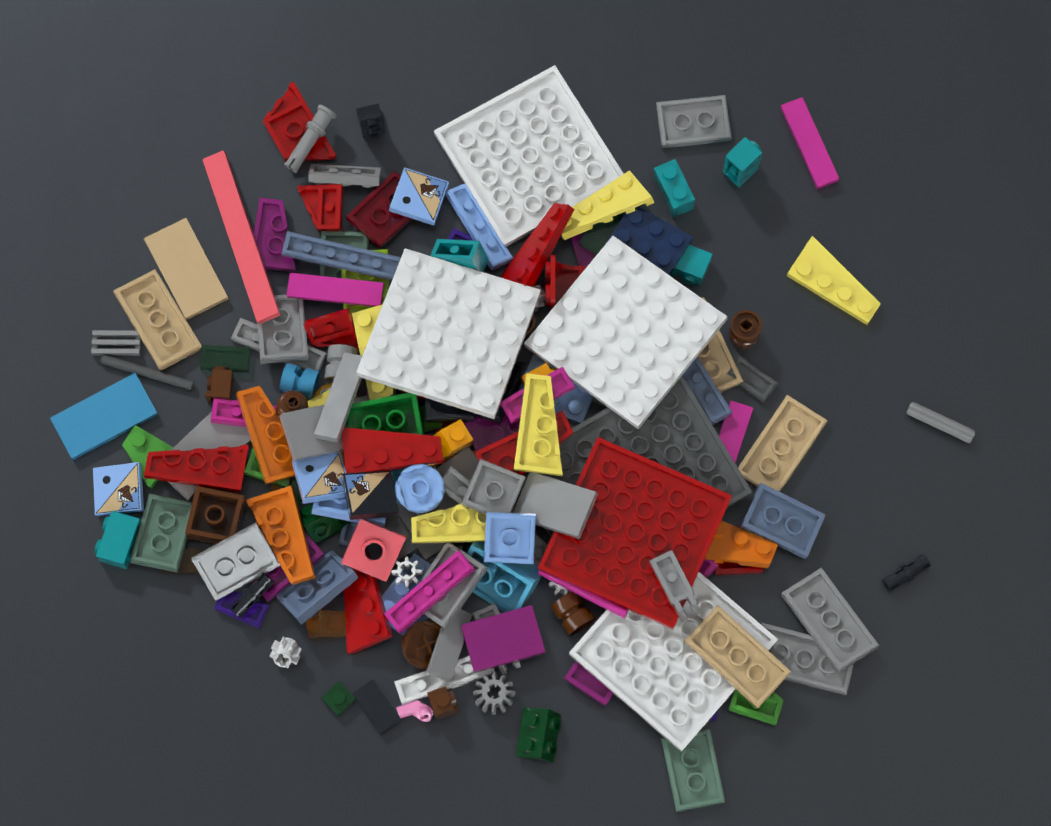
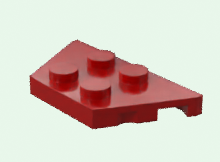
M294 81L289 84L288 90L282 98H279L274 104L273 110L269 111L263 119L265 128L285 162H287L307 131L306 124L314 118ZM325 135L318 138L304 161L336 159V154Z

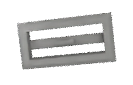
M92 330V356H102L103 354L107 356H140L141 338L137 331ZM98 338H136V340H104ZM98 345L135 346V349H98Z

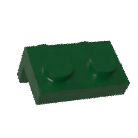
M313 504L307 505L299 511L302 524L315 544L340 531L343 526L351 524V521L312 514Z
M524 707L516 756L519 758L540 759L553 763L557 752L556 743L558 731L561 728V715L550 709Z

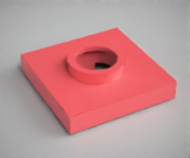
M360 519L341 563L387 582L406 536L369 520ZM370 543H378L383 549L382 556L377 560L370 559L365 555V548Z

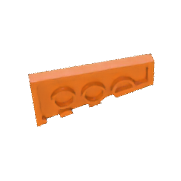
M256 386L237 392L236 397L265 485L294 477L293 458L281 421L262 388Z
M288 486L247 499L246 502L249 508L252 510L257 523L264 532L290 583L295 585L316 578L294 488Z

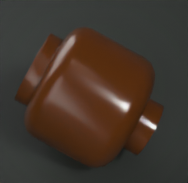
M295 390L283 393L277 402V416L279 417L282 413L308 408V400L305 395Z

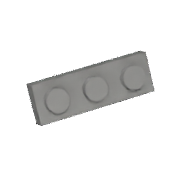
M311 164L308 173V182H314L317 185L333 183L342 184L343 186L361 185L371 188L379 186L381 178V168Z

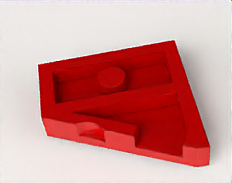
M349 308L306 320L303 324L312 346L329 347L330 345L341 344L352 346L359 350L353 317Z

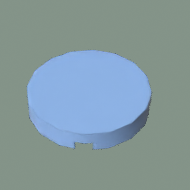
M424 464L412 465L404 469L395 485L396 496L401 505L414 513H427L435 509L442 501L445 492L444 481L439 472Z

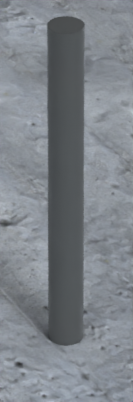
M104 354L101 357V364L136 373L137 375L187 390H192L194 381Z

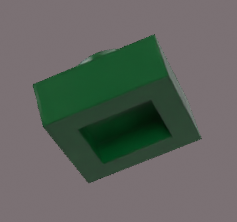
M340 681L321 697L338 717L356 701V698Z

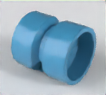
M287 363L282 373L279 392L283 394L287 391L295 390L305 395L307 400L312 399L318 389L320 371L306 368L303 371L301 366Z

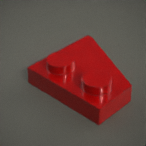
M297 185V189L317 231L341 232L343 185Z

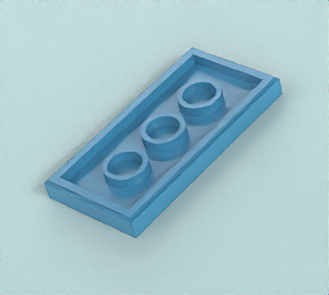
M134 373L54 415L50 419L72 460H75L128 432L135 425L139 426L158 416V413L139 378Z

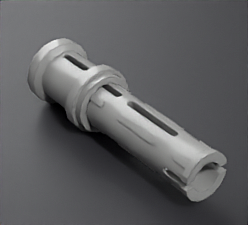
M323 105L317 107L316 115L312 121H308L306 124L307 131L284 164L289 170L293 169L292 172L294 173L298 172L299 167L318 138L326 134L325 129L331 120L337 116Z

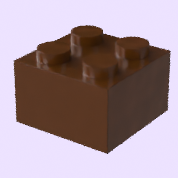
M196 486L185 531L188 539L216 545L238 533L241 529L247 503L243 495Z

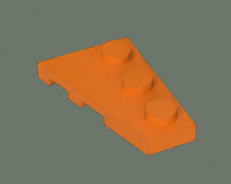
M721 520L705 559L714 560V563H723L725 561L738 563L742 566L769 568L778 544Z

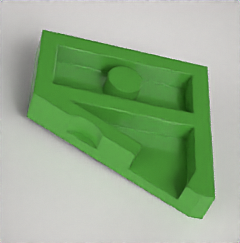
M735 689L729 711L776 726L784 700L773 692L757 709Z

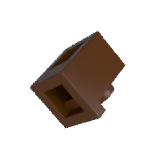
M215 366L212 376H208L207 390L210 392H205L208 403H213L214 398L232 400L234 375L228 367Z
M446 686L427 692L436 720L459 713L452 689L447 690Z

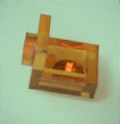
M319 610L306 622L309 639L346 636L345 611Z

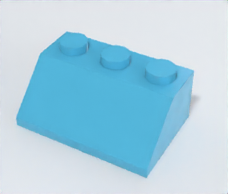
M473 542L467 554L486 566L488 570L472 593L490 604L495 603L497 608L504 613L523 608L542 577L538 574V566L535 564L484 562L485 542Z

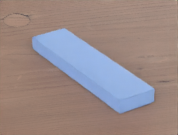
M466 184L447 190L445 195L473 241H480L489 259L487 264L491 271L510 263L513 260L512 255L507 247L502 244Z

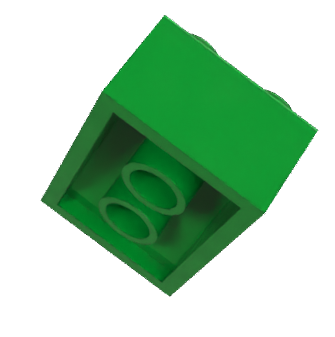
M412 393L353 403L347 418L348 428L425 435L419 398Z

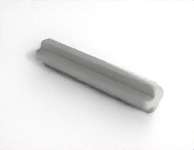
M912 402L907 410L908 415L967 443H970L975 436V430L915 402Z

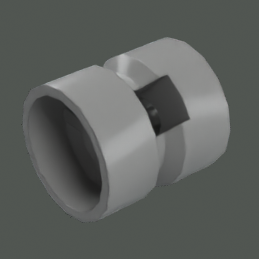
M334 344L328 347L327 361L330 364L325 368L324 380L326 382L334 381L344 352L359 355L357 348L341 344Z

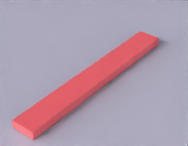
M223 150L202 160L256 321L262 324L280 316L281 313L227 154Z

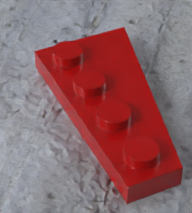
M554 203L500 278L533 287L575 209L569 204Z
M563 411L555 414L559 445L573 435L572 428ZM519 431L476 451L475 455L478 461L482 459L519 475L525 474L526 472L514 470Z
M344 427L342 432L346 473L387 471L408 468L417 464L429 465L444 462L440 436Z
M249 445L229 448L228 446H222L215 449L195 448L189 451L148 452L144 478L241 493Z
M366 547L365 555L370 558L368 547ZM354 568L351 569L359 578L344 589L347 654L351 655L393 637L389 620L384 615L386 610L377 579Z

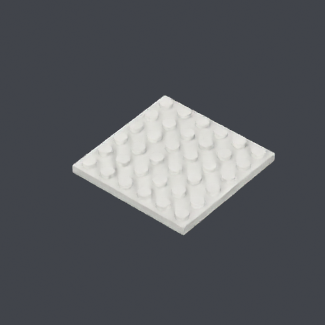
M555 65L434 130L435 137L502 244L506 247L531 234L554 203L569 204L573 207L624 174Z
M612 236L525 341L524 346L556 370L563 367L571 381L639 429L726 322L727 316L619 239Z
M405 248L356 375L495 419L538 303L541 290Z
M698 572L692 590L701 614L696 616L692 612L688 600H686L683 609L686 612L687 621L682 622L678 618L672 630L632 611H629L624 619L606 610L569 652L572 658L681 752L735 690L729 682L693 651L684 640L717 605L768 651L778 640L700 572Z

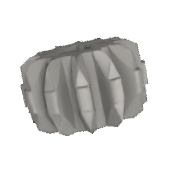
M496 672L492 673V680H489L486 674L483 675L485 684L477 681L476 686L481 690L473 691V696L480 697L475 701V704L477 706L484 704L482 708L484 713L488 711L489 707L492 708V715H496L497 707L500 708L502 713L506 712L503 704L512 706L513 701L507 697L515 696V691L509 690L513 683L507 682L504 684L506 675H502L497 680ZM493 688L495 692L497 689L499 690L498 698L496 699L493 696L489 697L490 690Z

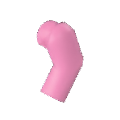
M418 700L396 707L400 719L413 715L423 722H429L433 717L432 709Z

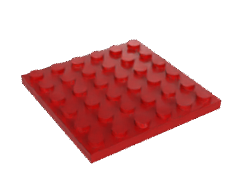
M597 437L576 483V486L595 491L598 494L580 539L554 531L538 566V570L673 630L679 617L674 606H671L649 561L672 550L692 588L732 495ZM687 599L680 602L682 608Z

